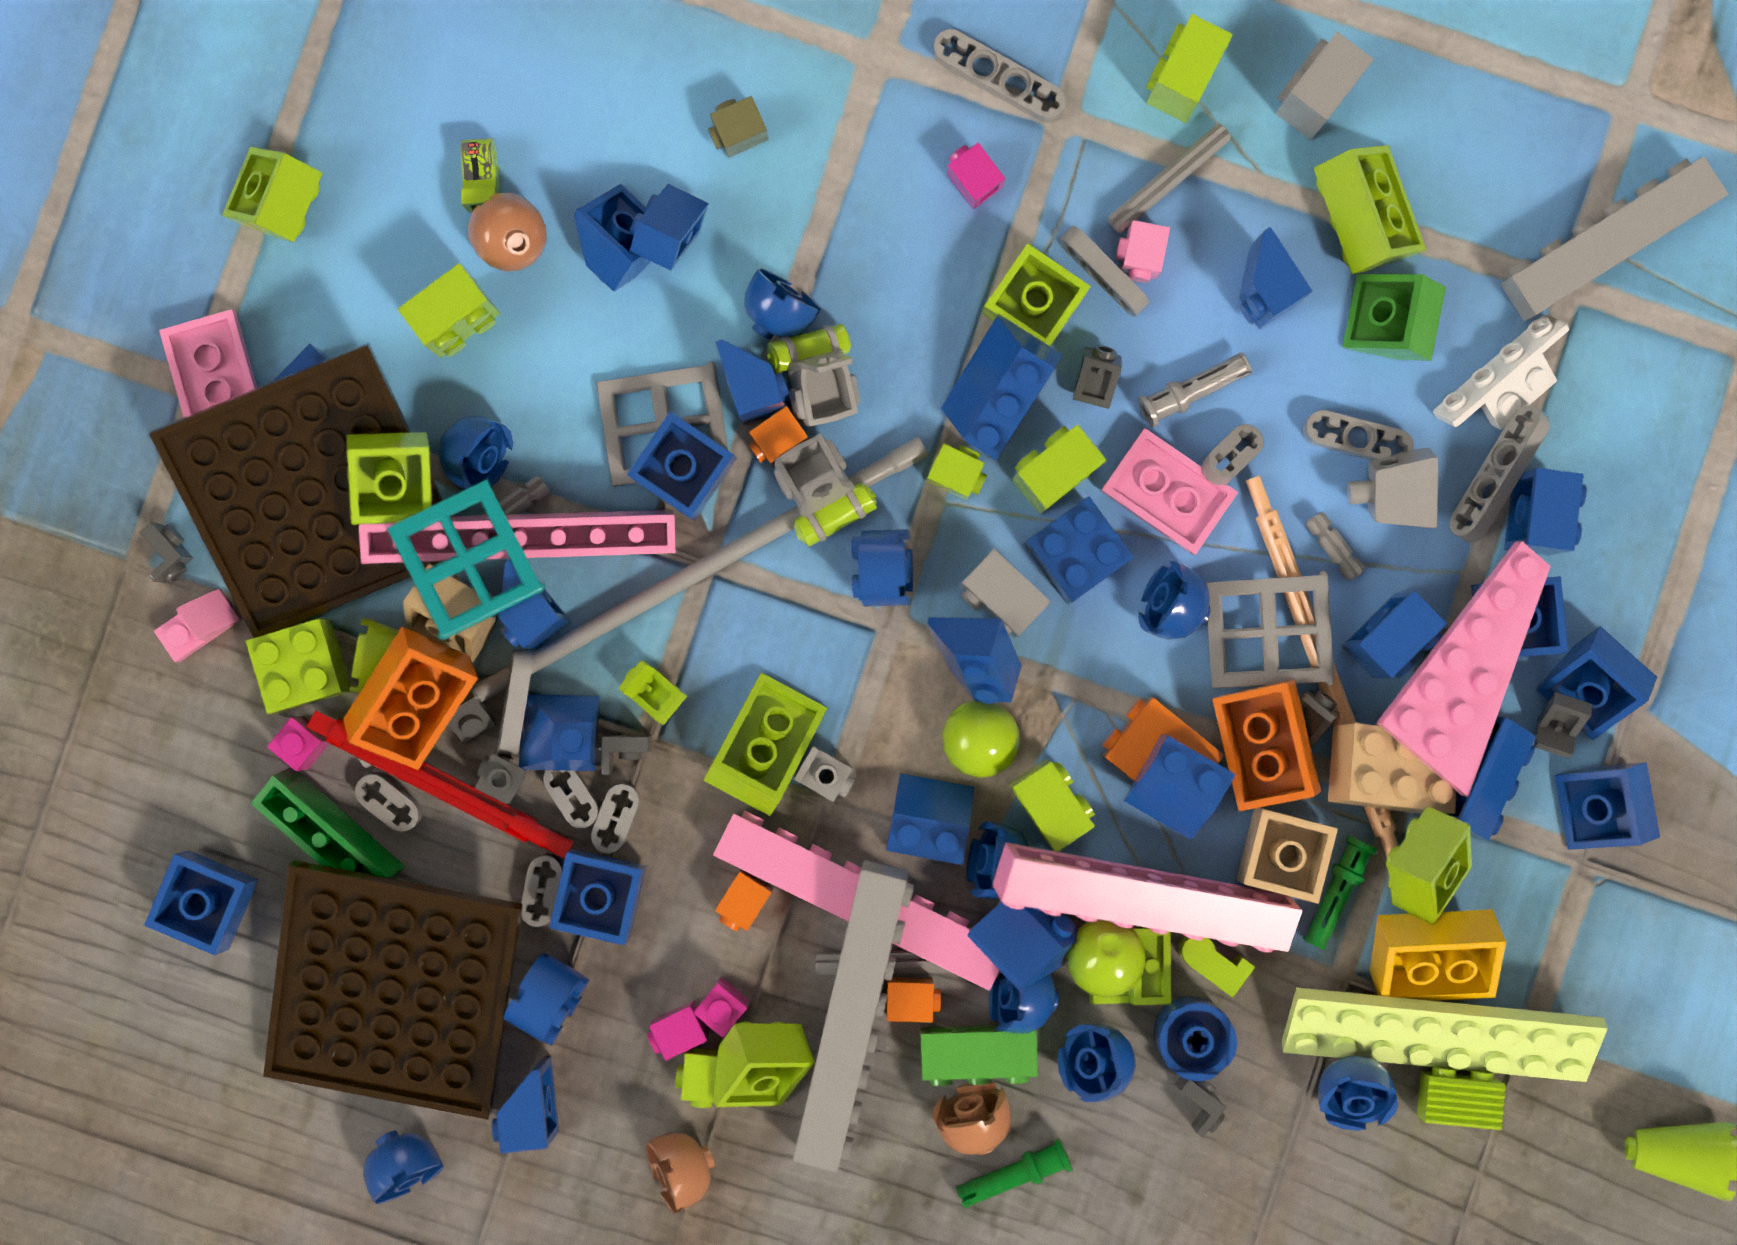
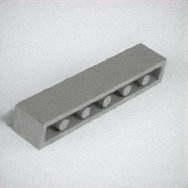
M1702 157L1692 164L1688 158L1684 159L1666 171L1670 178L1659 184L1656 178L1652 179L1635 190L1638 198L1627 204L1625 199L1622 198L1603 210L1606 218L1595 224L1593 219L1590 218L1571 230L1575 237L1563 244L1562 240L1558 238L1539 250L1543 256L1541 259L1532 264L1526 258L1510 268L1508 272L1511 277L1500 285L1523 321L1525 322L1729 195L1706 158Z

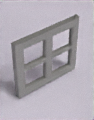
M710 361L704 366L597 382L613 487L637 483L627 476L630 469H626L621 437L652 433L658 430L670 412L666 387L702 382L707 414L682 417L681 419L691 426L709 424L711 439L728 450L716 367L713 362ZM651 390L656 422L619 427L615 395Z
M1321 571L1319 575L1206 582L1210 595L1209 606L1211 608L1207 623L1212 688L1262 686L1295 679L1296 684L1326 682L1327 685L1333 684L1334 666L1328 575L1325 571ZM1313 591L1315 624L1277 626L1275 593ZM1259 594L1261 627L1224 629L1222 596ZM1316 634L1318 667L1280 669L1278 636ZM1262 637L1264 670L1226 672L1224 639Z

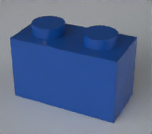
M667 184L659 195L653 194L644 214L638 213L635 216L629 230V234L634 236L630 251L671 271L700 233L709 203Z

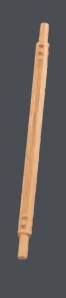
M1257 476L1246 480L1258 513V517H1255L1277 577L1301 576L1277 510L1273 511L1261 477ZM1283 592L1295 625L1315 624L1314 608L1308 592ZM1316 634L1300 635L1311 667H1318ZM1333 661V684L1327 685L1326 682H1317L1319 689L1336 701L1337 706L1335 709L1341 713L1334 721L1333 726L1356 723ZM1364 807L1374 836L1380 838L1386 857H1388L1394 846L1399 847L1394 831L1397 829L1390 810Z

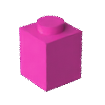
M979 142L970 149L967 145H964L949 157L951 163L947 166L946 174L972 209L978 207L1003 188L1006 178Z
M304 716L291 717L267 746L268 749L295 771L309 769L329 745L326 742V737L306 727L309 720Z
M720 977L697 1005L693 1014L723 1038L746 1011L750 1000Z
M694 1000L653 1019L649 1025L651 1031L647 1033L650 1045L656 1054L662 1053L665 1061L706 1042L709 1038L710 1033L705 1023L693 1014L697 1007Z

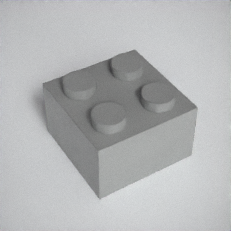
M1336 32L1329 42L1322 38L1277 97L1283 103L1275 114L1312 140L1374 59L1339 32Z
M995 549L959 585L964 590L960 597L975 611L982 607L992 618H1001L1008 635L1010 634L1013 637L1020 636L1051 603Z

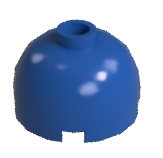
M760 268V270L757 269L750 280L744 296L746 313L755 322L752 329L768 340H771L774 335L778 337H793L806 332L821 310L819 304L802 291L800 294L790 287L792 283L766 269Z
M467 416L458 420L443 433L440 439L439 463L443 473L452 483L463 490L485 480L488 481L492 488L499 481L508 466L509 461H502L506 453V447L511 450L513 448L512 433L505 425L486 417Z
M1170 561L1172 566L1169 568L1162 565L1150 578L1141 598L1142 602L1148 601L1145 614L1138 613L1139 624L1144 631L1168 640L1186 638L1206 623L1211 611L1209 606V590L1204 579L1187 566L1175 561Z
M986 821L978 828V830L984 831L981 839H973L970 845L967 859V881L974 882L976 890H970L973 896L1000 900L992 885L1005 843L1027 847L1029 845L1024 835L1018 830L1000 823Z
M1001 972L1000 981L997 978L995 979L989 993V1014L991 1020L999 1022V1026L995 1027L997 1031L1018 1034L1031 1033L1041 1028L1048 1021L1052 1012L1056 1010L1059 1001L1058 991L1055 989L1051 974L1019 991Z
M1083 1024L1068 1031L1065 1035L1068 1039L1065 1041L1064 1048H1059L1057 1055L1058 1072L1068 1091H1075L1078 1096L1082 1097L1079 1099L1084 1102L1107 1101L1123 1093L1132 1081L1136 1068L1135 1053L1130 1041L1118 1029L1107 1024Z
M1363 1056L1344 1057L1332 1062L1321 1076L1318 1085L1319 1108L1321 1112L1325 1113L1326 1121L1331 1125L1345 1130L1360 1131L1366 1130V1123L1378 1120V1126H1380L1395 1115L1398 1107L1395 1086L1390 1073L1378 1061Z
M394 1130L382 1135L375 1141L377 1147L369 1153L365 1160L363 1177L372 1201H375L376 1204H381L411 1192L409 1187L415 1185L420 1180L422 1185L438 1175L444 1166L437 1150L424 1136L414 1133L399 1135Z

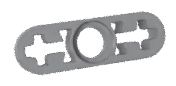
M1072 226L1059 238V243L1063 249L1128 314L1136 317L1149 304V300L1143 291L1078 227Z
M1320 410L1311 414L1303 424V435L1310 444L1369 460L1391 456V449L1378 446L1375 450L1376 453L1371 451L1377 441L1389 443L1397 438L1398 445L1403 447V452L1397 454L1414 450L1412 437L1403 430L1327 410ZM1324 419L1326 420L1325 426L1327 428L1337 430L1340 428V423H1344L1345 426L1339 434V443L1335 442L1338 437L1337 434L1326 433L1321 438L1318 437V430L1312 428L1313 424ZM1354 427L1364 429L1368 435V442L1363 448L1353 447L1348 440L1349 431ZM1377 432L1381 433V436L1378 438V440Z
M513 649L498 737V754L518 755L531 678L533 651Z

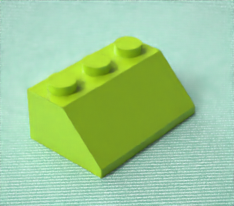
M1389 145L1350 149L1314 167L1318 191L1325 199L1330 213V224L1334 231L1337 232L1342 246L1343 260L1350 268L1352 274L1371 271L1426 251Z

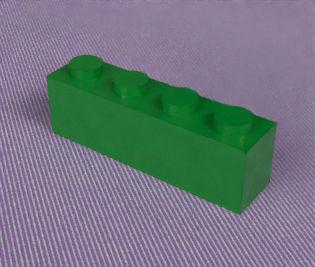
M291 767L273 775L250 803L319 865L396 879L406 867L299 771H295Z

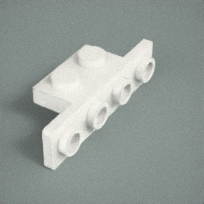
M1543 315L1533 321L1520 336L1504 346L1498 355L1484 367L1475 371L1468 381L1455 392L1446 396L1443 402L1433 410L1436 418L1457 427L1481 407L1493 427L1500 430L1504 428L1516 410L1522 406L1530 405L1557 382L1542 353L1569 331L1567 323L1548 315Z

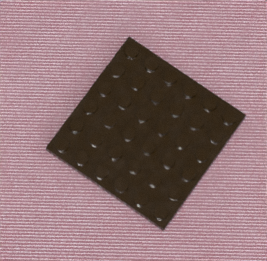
M369 342L152 430L149 433L253 638L285 629L411 577L404 562L361 564L359 524L352 525L347 435L411 433ZM430 473L431 506L442 502L443 499ZM422 561V564L426 569L428 564L435 566L443 561Z
M293 860L288 865L263 1077L488 1120L492 1112L505 1026L503 1018L508 1006L523 904Z

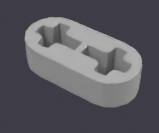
M1248 424L1236 427L1204 459L1202 472L1205 478L1215 485H1226L1262 450L1264 439L1260 431ZM1243 439H1246L1250 444L1239 452L1235 447ZM1226 457L1230 463L1222 471L1218 470L1216 465Z
M546 770L543 776L544 786L566 821L576 828H586L594 824L600 811V805L579 771H568L571 777L568 778L567 784L572 790L568 794L562 785L557 787L553 785L552 781L556 778L555 770ZM573 796H576L582 805L586 803L591 805L592 809L588 811L589 820L586 821L583 817L577 819L574 817L573 812L576 811L577 807L571 799Z
M370 774L362 777L355 786L357 801L389 828L397 832H405L419 825L423 813L421 805L386 776ZM379 782L381 784L379 792L387 798L386 802L378 797L369 799L367 795L370 791L366 787L367 783L372 785ZM392 803L398 808L409 806L411 810L408 815L412 818L411 822L406 820L398 823L396 819L399 814L390 807Z
M627 783L617 784L610 788L605 796L591 833L592 844L602 853L616 852L623 847L628 838L641 803L640 793L633 785ZM626 790L629 792L628 799L633 801L632 807H624L621 815L617 816L615 812L618 802L613 800L614 794L620 795ZM612 820L617 821L614 834L619 837V841H612L606 846L603 844L604 837L599 835L600 830H607Z
M543 854L535 858L530 863L521 900L523 904L521 916L528 925L533 927H541L551 921L563 870L562 861L552 854ZM547 861L550 862V869L556 871V875L548 878L544 888L541 887L542 874L537 873L536 868L542 867ZM539 893L544 894L542 905L548 908V913L542 914L537 919L534 918L535 912L529 910V905L535 904Z

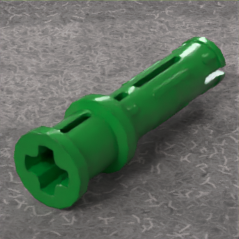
M1347 835L1345 839L1348 844L1339 862L1334 863L1331 868L1333 869L1331 873L1334 874V877L1319 904L1306 935L1303 937L1304 941L1322 950H1325L1326 944L1355 886H1360V884L1364 883L1365 878L1363 874L1372 855H1377L1379 849L1350 835ZM1360 851V854H1359V856H1358V858H1357V860H1356L1354 866L1351 867V864H1352V862H1353V860H1354V858H1355L1357 852ZM1343 880H1346L1343 889L1339 890ZM1337 896L1338 899H1337V901H1336V903H1335V905H1334V907H1333V909H1332V911H1331V913H1330V915H1329V917H1328V919H1327L1325 925L1322 926V923H1323V921H1324V919H1325V917H1326V915H1327V913H1328V911H1329V909H1330V906H1331V904H1332L1334 898Z
M1055 1139L1053 1145L1034 1153L1031 1150L1024 1152L1025 1154L1022 1155V1160L964 1184L956 1185L959 1198L963 1200L961 1201L963 1207L967 1209L969 1206L1030 1181L1033 1184L1037 1183L1039 1185L1043 1183V1178L1065 1170L1067 1173L1073 1171L1061 1139Z

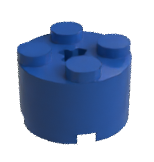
M908 529L861 531L860 536L852 537V558L858 560L859 574L852 576L853 597L862 601L864 607L911 605L912 599L905 596V592H913L912 549H905L904 540L911 539Z
M544 952L543 956L540 955L524 977L518 987L520 988L516 997L518 1002L514 999L511 1000L503 1019L539 1041L552 1046L563 1029L562 1024L567 1015L571 1017L582 999L581 995L590 979Z
M1196 996L1175 999L1171 1004L1164 1005L1156 1018L1153 1029L1156 1050L1167 1066L1182 1078L1191 1081L1212 1079L1219 1075L1218 1073L1227 1065L1229 1066L1234 1059L1237 1049L1235 1029L1229 1018L1209 1000ZM1194 1031H1198L1202 1039H1195L1194 1045H1191L1187 1038L1188 1036H1193Z

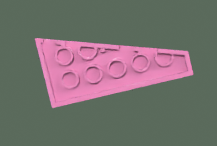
M1523 541L1515 542L1376 722L1462 796L1468 797L1550 569V565Z

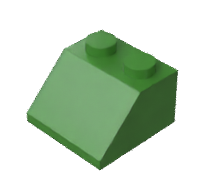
M1357 274L1342 347L1348 350L1397 360L1432 361L1446 287L1424 274Z

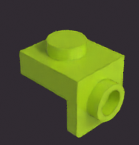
M643 660L628 671L624 681L618 688L662 725L667 722L687 697L659 670Z

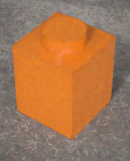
M785 406L749 432L754 441L748 444V446L760 463L768 460L773 467L775 466V459L796 445L809 440V438L788 407Z
M741 869L715 909L716 912L721 914L718 920L734 931H738L740 927L748 931L774 888Z
M892 977L891 981L887 980V1021L933 1023V1012H940L941 989H934L933 978Z

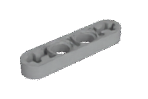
M947 29L940 32L936 37L933 48L934 57L941 66L1041 122L1051 123L1058 120L1062 115L1066 105V97L1063 91L1056 85L960 31ZM951 41H955L957 43L956 50L965 56L967 49H971L973 52L968 57L966 67L960 65L963 57L959 54L952 52L949 57L945 56L942 43L949 45ZM978 58H987L992 62L994 70L988 76H979L972 68L973 62ZM1012 76L1021 77L1026 83V90L1019 95L1011 94L1005 87V81ZM1033 85L1038 87L1036 96L1046 100L1049 96H1053L1055 98L1054 105L1057 109L1050 108L1048 112L1041 109L1043 103L1035 97L1032 98L1031 104L1027 103L1026 100L1031 94Z
M1526 405L1515 411L1453 512L1449 527L1451 532L1465 542H1477L1485 536L1550 428V420L1533 405ZM1528 422L1533 423L1531 427L1526 426ZM1519 438L1523 442L1522 444H1520L1516 440ZM1516 450L1515 459L1510 464L1503 466L1504 456L1509 451ZM1496 482V490L1492 496L1483 499L1484 489L1489 484ZM1479 504L1483 508L1482 510H1479L1478 508H1476V506ZM1468 521H1473L1470 527L1466 526Z

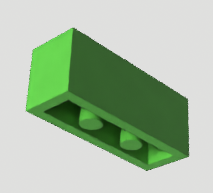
M999 1025L920 1028L922 1080H930V1085L932 1086L952 1085L955 1079H968V1084L971 1085L990 1084L991 1078H1006V1082L1011 1084L1029 1082V1077H1038L1036 1030L1031 1033L1018 1034L997 1031L995 1027Z

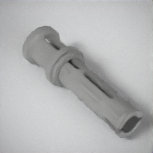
M1240 352L1180 383L1171 381L1166 384L1165 389L1149 397L1142 395L1137 398L1141 413L1148 425L1154 428L1159 425V420L1176 412L1182 414L1196 400L1238 379L1251 375L1250 363L1246 356Z

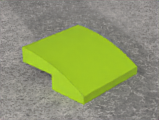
M1133 926L1132 928L1142 940L1146 957L1143 975L1134 987L1123 994L1107 998L1089 994V1002L1092 1004L1131 1003L1134 1006L1171 1004V931L1168 934H1159L1149 930L1147 927Z

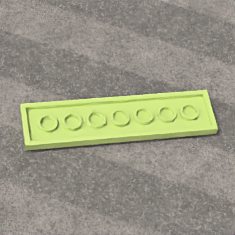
M1296 987L1282 1038L1283 1053L1334 1058L1363 1056L1385 1063L1426 1067L1440 1066L1456 1070H1481L1498 1074L1586 1082L1608 1028L1604 1017Z

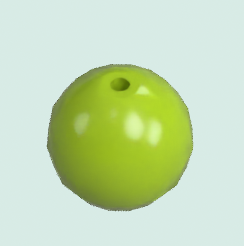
M975 700L967 701L952 711L946 719L942 730L943 750L950 764L963 774L975 778L996 776L1007 769L1015 760L1020 747L1019 728L1013 715L1001 704L996 702L987 704Z
M1097 919L1096 922H1087L1078 928L1076 933L1077 941L1066 955L1069 973L1078 987L1090 995L1103 998L1119 996L1134 987L1143 975L1146 961L1142 940L1133 928L1120 927L1112 921Z

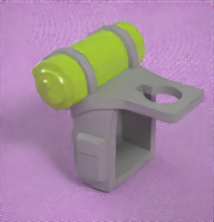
M842 324L823 326L818 330L793 337H781L779 340L767 344V360L772 365L773 370L777 373L787 371L792 387L789 390V398L791 399L794 417L799 419V422L804 426L810 427L830 423L858 413L857 404L860 403L856 376L850 374L848 365L853 364L852 357L845 355L850 352L851 342L849 334Z
M821 434L796 445L774 460L776 467L774 475L786 498L788 500L794 499L798 506L800 516L794 520L795 533L798 539L808 547L820 541L824 542L827 540V537L859 519L866 518L867 514L877 509L876 495L872 489L862 482L854 485L848 479L844 472L847 467L844 457L833 441L826 440Z

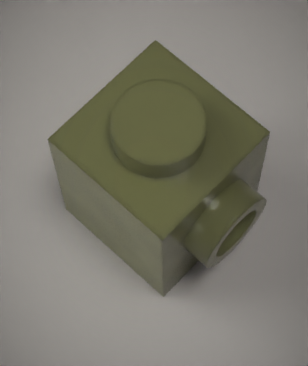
M752 96L738 102L735 99L727 100L715 108L716 112L710 114L713 127L708 128V132L716 149L724 148L728 158L769 140L767 128Z

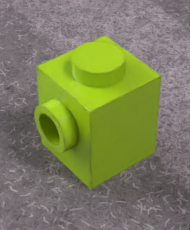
M943 443L926 481L967 501L970 493L979 494L986 480L987 474L981 472L985 463L978 460L980 457L978 452L966 446L960 445L957 450Z
M693 1047L685 1052L684 1065H677L675 1088L682 1089L681 1100L690 1101L689 1105L692 1107L710 1108L712 1103H714L713 1096L718 1049Z

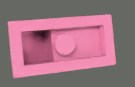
M218 588L176 608L178 615L161 625L154 632L173 661L181 662L242 619L224 592Z

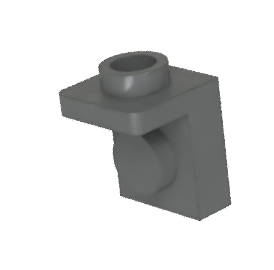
M1096 345L1094 348L1085 347L1083 362L1073 392V400L1107 409L1110 408L1122 369V357L1117 355L1114 349L1102 345Z
M602 736V743H596L595 765L601 766L602 775H610L614 772V752H619V759H642V752L648 753L652 751V736Z

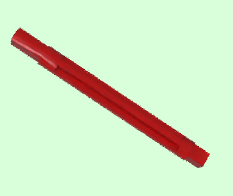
M315 710L306 726L308 729L326 737L327 743L524 843L528 840L565 859L566 853L574 843L538 824V819L485 794L426 762H423L417 770L349 743L344 721L340 718L334 720Z

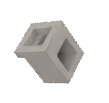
M813 746L794 780L834 802L838 795L842 798L846 797L855 778L850 776L853 767ZM823 769H830L834 773L832 782L823 783L820 780L819 774Z

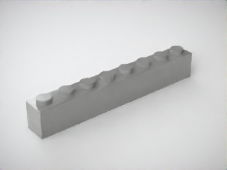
M867 860L863 862L793 1162L838 1172L840 1160L848 1161L853 1137L846 1136L849 1123L857 1125L862 1102L855 1101L858 1088H866L871 1067L863 1065L866 1052L874 1053L879 1030L872 1029L875 1016L883 1017L888 994L880 993L883 979L889 981L892 979L896 958L890 957L889 954L892 943L900 944L905 921L898 920L901 906L909 908L914 885L907 883L908 870Z

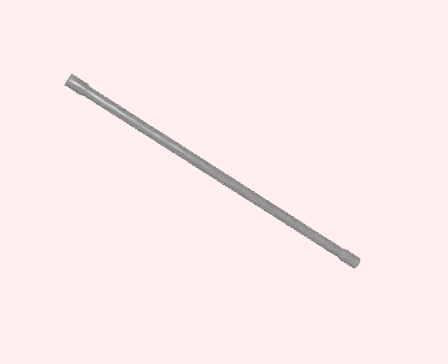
M916 437L889 452L886 457L851 475L848 479L854 485L862 482L870 487L894 473L909 468L929 455L919 437ZM798 506L534 651L531 674L793 530L794 520L800 516ZM510 665L473 685L476 695L482 702L506 689ZM358 758L363 767L368 768L371 766Z

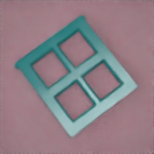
M487 480L387 528L439 630L437 637L440 640H445L545 589V584L539 583ZM481 502L498 535L466 550L450 516ZM440 521L457 555L425 570L409 536ZM506 550L522 584L491 598L474 565ZM465 570L481 604L450 619L434 584Z

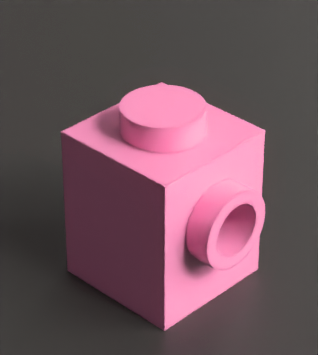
M1133 220L1128 228L1127 237H1120L1115 260L1121 261L1120 269L1128 274L1131 280L1148 283L1150 278H1158L1162 271L1170 227Z

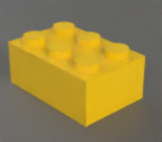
M1493 909L1442 912L1434 925L1410 913L1377 915L1369 971L1379 996L1430 1001L1495 998L1506 940Z

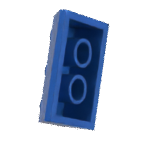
M998 314L941 409L965 441L997 460L1060 362L1063 354Z
M1497 717L1469 796H1462L1456 791L1455 814L1447 815L1469 824L1470 833L1476 838L1489 841L1491 835H1496L1503 823L1504 816L1501 813L1506 801L1512 800L1518 790L1519 781L1516 779L1522 766L1528 765L1533 757L1535 746L1532 744L1536 736L1508 718Z

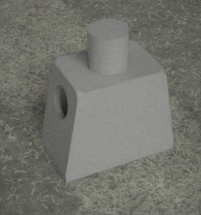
M1422 448L1371 460L1368 464V480L1347 483L1348 503H1368L1369 514L1378 523L1437 528L1438 457L1430 448Z

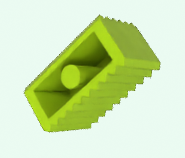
M1432 1066V1071L1422 1070L1420 1072L1417 1117L1424 1123L1502 1130L1506 1085L1497 1078H1494V1073L1489 1071L1470 1070V1075L1456 1074V1069L1450 1067Z

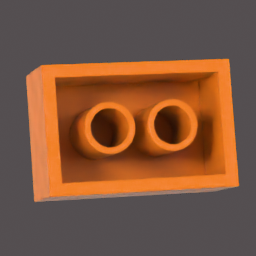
M402 626L343 718L349 743L418 770L478 679L470 655Z
M1295 679L1227 693L1212 698L1228 769L1236 774L1232 780V786L1238 811L1311 798L1321 792Z

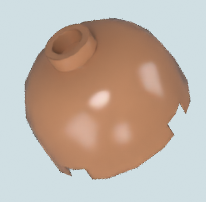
M511 192L496 193L490 196V200L485 201L482 206L478 205L473 210L468 223V239L476 254L490 267L505 272L520 271L531 266L542 255L547 242L546 225L539 210L525 197Z
M991 1081L990 1084L985 1085L962 1084L955 1088L956 1092L959 1093L958 1095L951 1097L949 1100L946 1099L945 1095L942 1096L933 1108V1120L945 1143L954 1151L968 1155L988 1154L1005 1139L1010 1131V1104L1003 1088L1001 1090L997 1089L995 1082Z
M682 1132L663 1134L647 1141L648 1144L645 1145L650 1169L654 1180H659L664 1189L660 1194L669 1210L675 1214L700 1201L707 1193L711 1182L709 1169L715 1166L707 1145L700 1147L692 1136Z

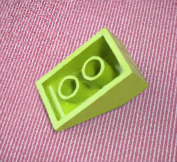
M761 672L703 781L771 816L782 799L827 707Z

